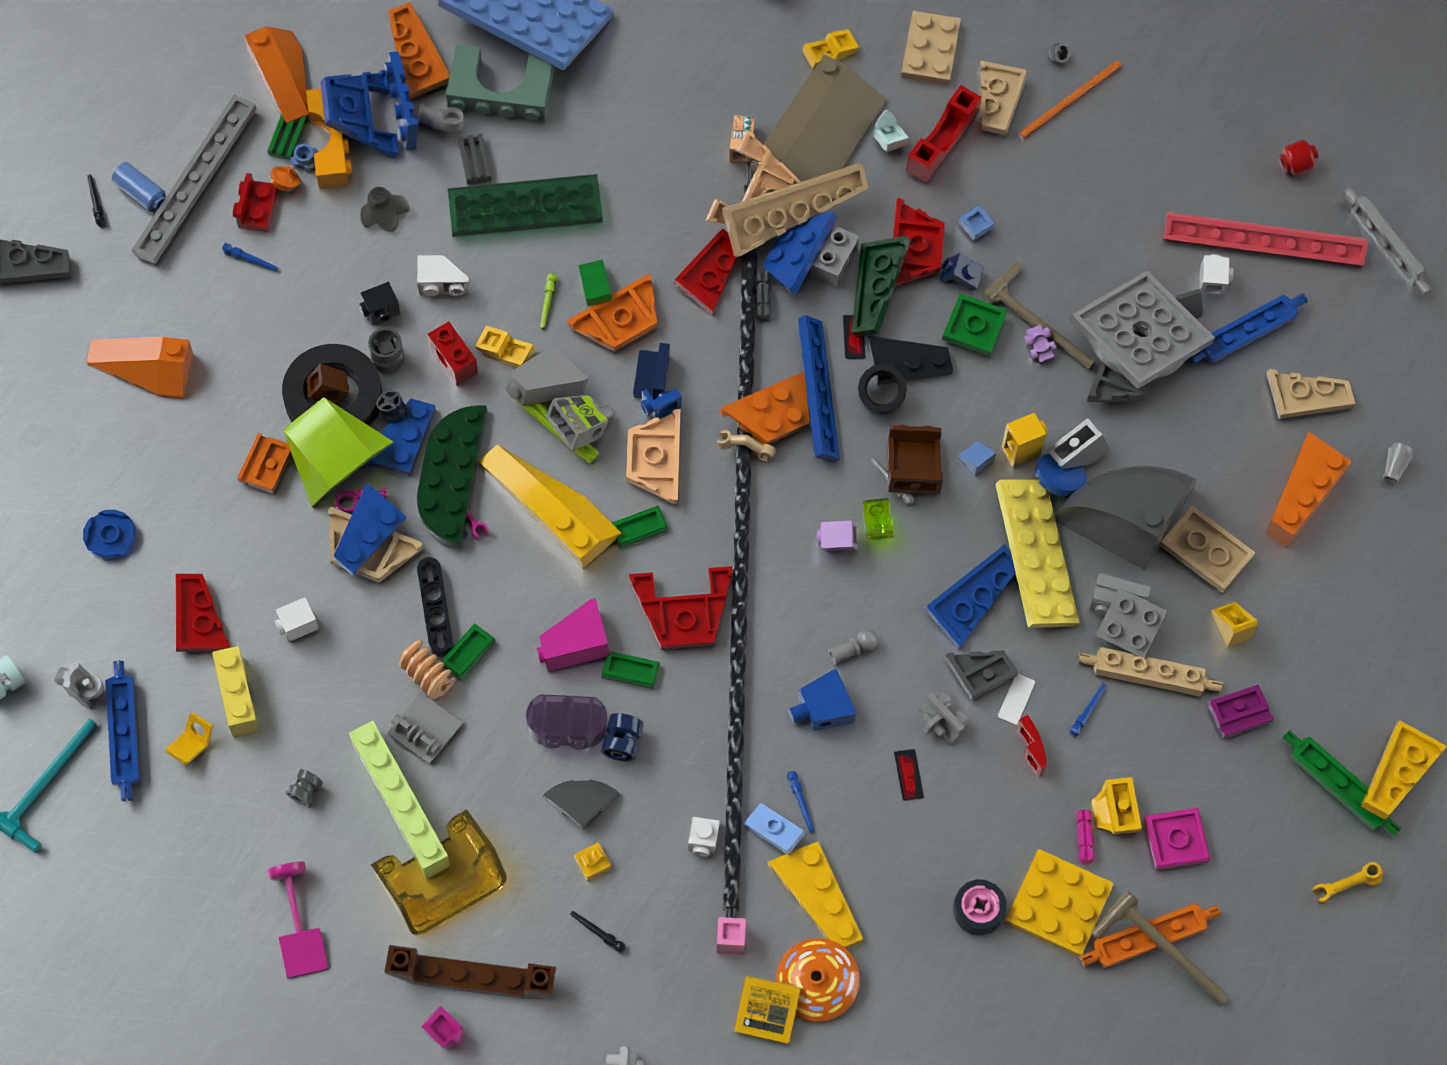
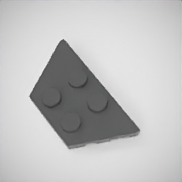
M1101 362L1087 401H1142L1149 383L1137 389L1124 375L1114 372Z

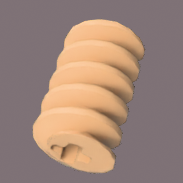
M417 640L402 653L399 666L401 669L406 670L409 677H413V681L416 684H421V690L428 692L427 695L430 699H437L453 686L456 678L448 679L451 670L447 669L441 672L444 663L439 662L434 665L437 656L433 654L427 657L430 648L425 647L420 650L423 641Z

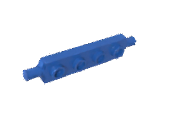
M1303 293L1293 299L1281 295L1211 333L1215 337L1213 344L1196 353L1189 360L1192 364L1204 358H1207L1212 364L1296 319L1298 315L1296 308L1308 302L1307 297Z
M118 660L119 665L117 661L113 662L114 677L105 680L110 771L112 785L120 786L121 801L127 802L126 794L128 801L133 800L131 785L140 782L135 687L133 677L127 676L124 673V661Z

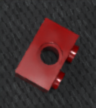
M449 321L427 334L430 350L456 386L478 374L477 359Z

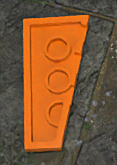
M408 2L389 10L388 16L396 51H399L405 73V82L403 84H408L410 99L448 84L450 73L412 4Z

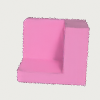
M718 917L716 953L744 955L746 919Z

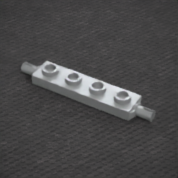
M1351 187L1344 190L1342 194L1351 204V212L1411 287L1416 286L1423 296L1429 294L1432 288L1423 279L1425 270L1421 261L1412 255L1408 250L1406 242L1396 235L1390 222L1384 220L1380 215L1377 206L1372 201H1369L1365 195L1358 197Z

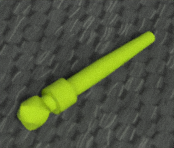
M549 273L547 276L548 283L544 291L546 295L540 326L542 330L545 329L552 295L555 293L556 288L554 284L557 281V275Z

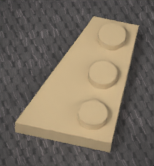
M980 60L982 130L1006 135L1028 76L1027 70Z

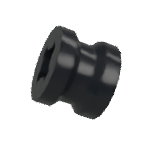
M389 390L378 397L377 407L385 421L397 423L406 417L407 407L397 391Z

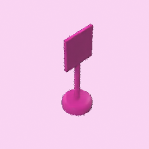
M303 861L285 863L267 869V876L270 880H285L296 932L279 937L287 978L328 969L320 927L302 931L292 878L300 876L305 872L306 866Z

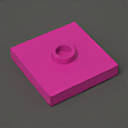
M1198 808L1144 817L1155 870L1207 863L1211 860Z

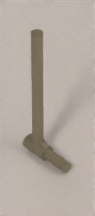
M1015 262L983 292L982 297L987 303L992 304L1001 301L1032 326L1041 325L1042 329L1048 327L1051 333L1049 339L1088 369H1091L1096 361L1008 294V284L1023 269L1019 262Z
M1129 891L1108 910L1109 913L1091 931L1094 937L1100 939L1117 920L1126 921L1129 918L1220 1005L1229 998L1136 911L1138 909V899Z

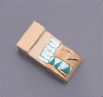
M734 115L729 152L730 162H751V158L745 155H737L735 152H737L745 131L749 130L753 133L754 117Z

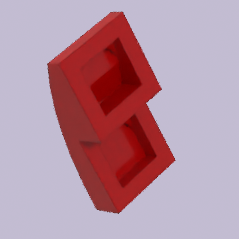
M1027 714L1018 721L1016 730L1028 745L1023 757L1038 777L1044 774L1046 768L1045 750L1038 730Z

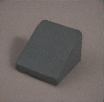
M1200 289L1177 295L1176 299L1196 319L1202 317L1203 306Z

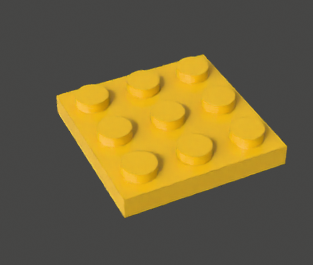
M1038 848L1008 913L1005 924L1079 957L1084 952L1092 934L1091 931L1096 925L1114 883Z

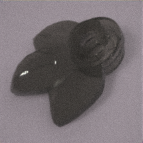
M375 187L368 194V203L362 207L360 217L365 228L377 223L383 230L394 232L399 225V214L408 212L410 208L407 200L401 195H392L384 187ZM377 199H384L382 202H376Z

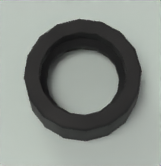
M874 365L867 369L859 380L858 392L860 400L867 409L874 413H891L898 409L905 400L907 393L906 380L902 373L891 365ZM879 374L889 375L897 383V395L893 401L887 404L875 403L867 392L869 381Z

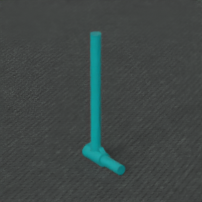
M88 718L10 812H0V831L9 838L16 839L34 853L40 849L41 843L21 830L20 820L18 819L97 726L93 720Z

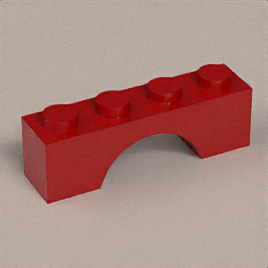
M960 85L948 101L933 131L925 139L921 138L909 153L906 172L927 183L979 113L982 97Z

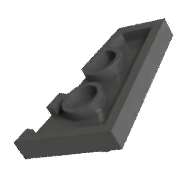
M0 239V284L70 277V255L68 250L39 244L36 246L22 244V241L13 239L12 241Z

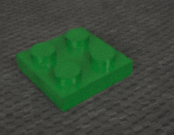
M960 293L943 333L942 340L990 357L1008 310Z

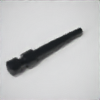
M87 175L93 204L92 211L95 223L100 227L106 224L103 217L104 213L99 204L92 175Z
M574 911L570 913L573 918L603 939L605 944L610 947L613 946L618 953L624 952L626 945L622 941H617V938L611 933L607 934Z

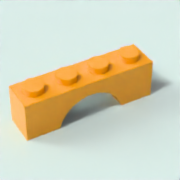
M321 89L306 90L311 125L319 126L331 135L328 144L321 151L314 154L318 187L327 188L349 185L348 175H352L351 161L345 159V154L350 153L348 138L343 139L341 132L325 125Z

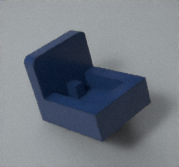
M959 253L947 258L943 262L940 280L947 282L952 279L973 291L978 288L984 267Z

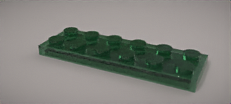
M597 174L447 188L452 237L603 222Z

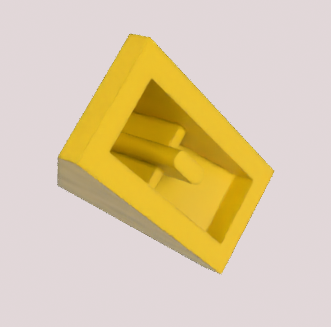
M1233 602L1211 610L1227 647L1252 639L1258 627V621L1239 604Z

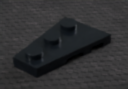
M868 336L873 366L879 364L891 365L902 373L906 381L953 374L948 347ZM879 374L875 376L877 385L896 383L894 378L889 375Z

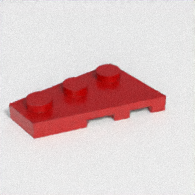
M722 228L673 282V284L711 315L736 259L728 232Z
M176 574V652H215L230 648L203 574Z

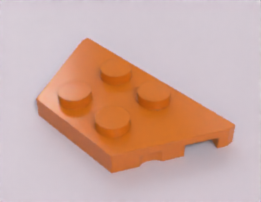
M650 273L612 294L613 300L595 304L567 320V326L570 329L614 352L657 328L655 300Z
M801 372L723 406L719 412L723 417L728 415L738 422L740 429L752 434L760 443L770 444L806 428L810 423L805 374Z

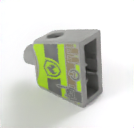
M589 395L554 398L546 415V418L571 451H575L600 439L603 436L608 421L613 417L612 410L608 405L599 407Z

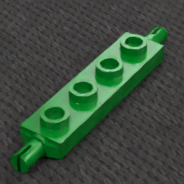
M1289 730L1282 737L1294 748L1291 759L1370 829L1374 831L1383 826L1394 837L1402 829L1389 818L1391 814L1384 820L1361 807L1368 787L1310 736L1301 741Z

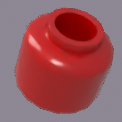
M1299 140L1285 146L1279 157L1286 173L1290 172L1293 176H1299L1315 168V159H1318L1319 155L1314 144L1309 145L1307 141Z

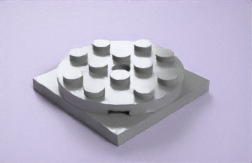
M1147 270L1073 313L1070 319L1089 339L1098 358L1114 372L1124 375L1137 389L1154 379L1173 373L1182 366L1185 360L1213 344L1215 339ZM1135 333H1143L1146 337H1140Z

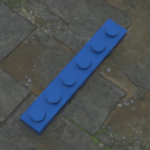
M804 315L798 318L808 396L807 402L811 420L810 426L814 444L813 450L815 457L834 463L840 460L823 323L813 317Z

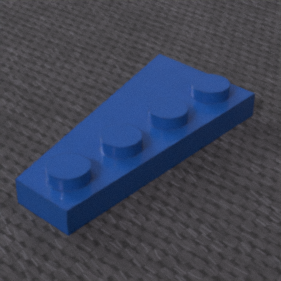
M399 51L389 52L388 62H385L386 77H391L392 81L389 84L391 99L395 98L396 105H394L395 119H400L401 126L398 127L399 139L404 141L406 150L416 149L418 121L417 118H414V106L412 101H410L408 84L402 83L405 82V73Z

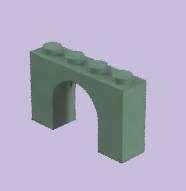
M456 44L446 92L447 108H457L461 111H477L480 114L492 113L505 117L516 116L529 120H545L554 73L553 65L529 54L526 73L522 83L517 88L508 92H492L484 88L478 81L481 66L480 47Z

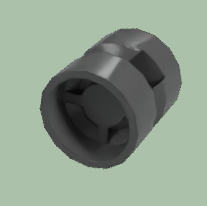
M385 327L374 331L368 340L371 361L381 373L388 374L399 370L404 362L401 336L392 328Z

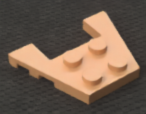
M745 131L737 152L757 161L759 165L743 201L801 182L783 163H780L771 154V151L765 145H762L751 131ZM715 199L706 221L726 224L722 208L730 205Z

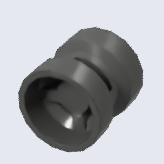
M300 769L295 776L297 782L290 785L285 793L293 801L308 807L313 800V791H318L323 782L313 773Z

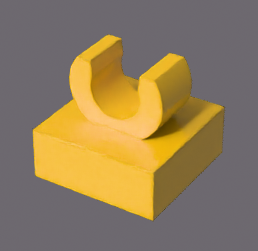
M599 842L574 854V858L587 881L611 869V864Z

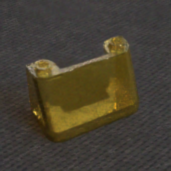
M467 809L450 819L446 827L449 837L440 842L448 855L451 867L426 879L415 858L401 864L396 856L389 855L371 864L375 875L405 925L414 935H421L495 893L506 883L507 876L495 847Z

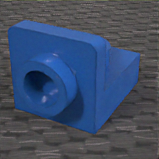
M645 389L642 391L640 405L647 416L651 415L653 419L657 417L661 419L671 414L673 410L682 408V396L677 389H674L670 392L665 391L654 400L648 390Z

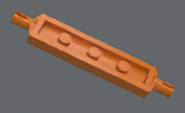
M1195 903L1148 922L1173 944L1205 932L1207 920L1221 916V911L1218 905L1202 910ZM1133 926L1095 940L1093 943L1094 951L1079 957L1084 967L1099 961L1104 969L1157 950L1160 947L1137 926Z

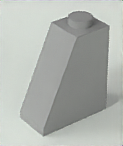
M552 345L510 372L505 390L511 398L516 399L524 406L552 401L554 398L580 396L585 391L588 377Z

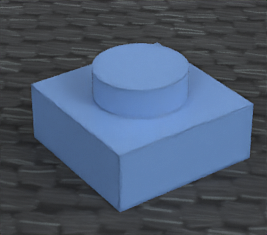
M980 205L959 218V224L973 240L993 229L995 224Z

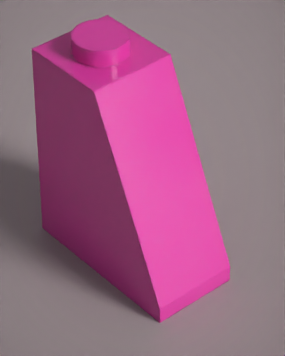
M596 598L590 599L539 636L541 647H537L540 663L546 662L548 672L610 655Z

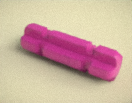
M1086 809L1078 810L1076 819L1079 824L1077 827L1078 848H1080L1079 861L1081 863H1092L1095 859L1094 849H1092L1094 846L1093 825L1090 824L1092 812Z

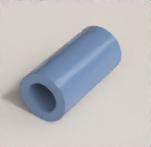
M128 162L120 164L115 169L112 175V182L147 210L154 211L159 209L166 196V192Z

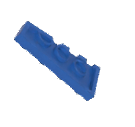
M1004 544L924 608L957 649L961 647L1016 573L1010 549Z

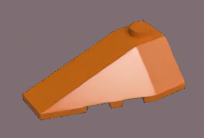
M265 26L244 35L248 53L280 114H282L286 125L293 120L295 122L300 121V118L305 115L309 117L303 51L293 31Z
M171 337L91 340L86 363L113 377L118 376L127 380L131 385L145 388L156 396L184 399L193 351L188 339Z

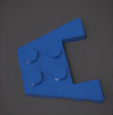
M385 70L375 74L364 72L358 76H351V74L328 76L322 79L320 85L325 125L389 157L395 158L399 154L397 134L373 129L369 91L381 94L389 92L390 78L386 77Z

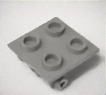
M1118 588L1096 636L1145 658L1167 610Z
M420 692L401 716L395 715L391 721L393 726L387 734L430 764L462 726L463 722Z

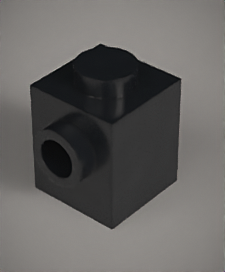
M389 282L360 292L362 302L359 303V308L364 318L369 317L372 325L385 323L392 317L400 314L399 302Z

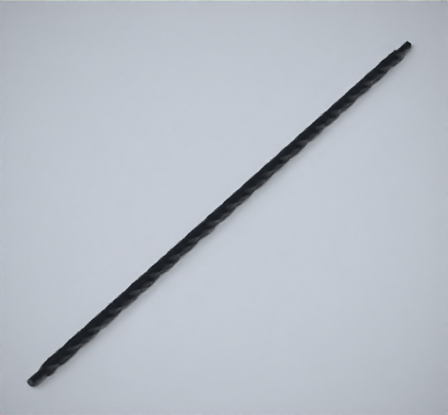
M751 162L747 164V185L744 186V195L754 176L750 174ZM756 249L742 255L738 400L753 394L754 315L756 311L755 280L757 276ZM737 422V435L752 437V434L738 427L740 424ZM737 445L732 634L730 647L731 672L729 679L730 710L728 717L729 749L727 755L725 873L723 881V910H725L726 918H736V911L739 910L738 889L740 885L741 863L739 853L742 824L740 808L743 790L741 768L744 751L742 729L745 713L743 689L746 680L745 647L747 642V617L745 612L748 604V533L750 529L749 496L751 492L750 459L752 455V450L745 445Z

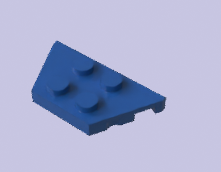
M830 211L808 218L806 222L786 230L785 233L778 236L762 267L764 270L769 272L771 277H774L782 286L784 285L793 295H796L834 226L837 220L835 213Z

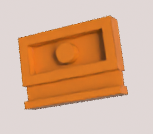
M258 433L237 477L238 482H245L249 486L274 494L292 455L288 443L271 437L267 438Z

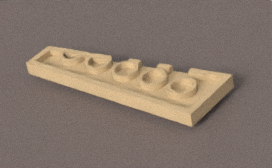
M858 163L722 208L734 256H742L764 244L765 241L785 233L786 230L793 226L806 222L808 218L818 213H823L835 204H840L868 189L863 164Z

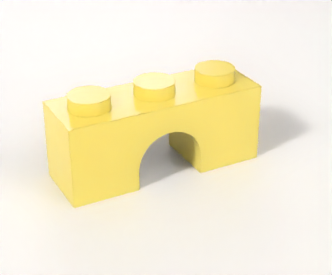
M239 646L212 652L232 737L259 731Z

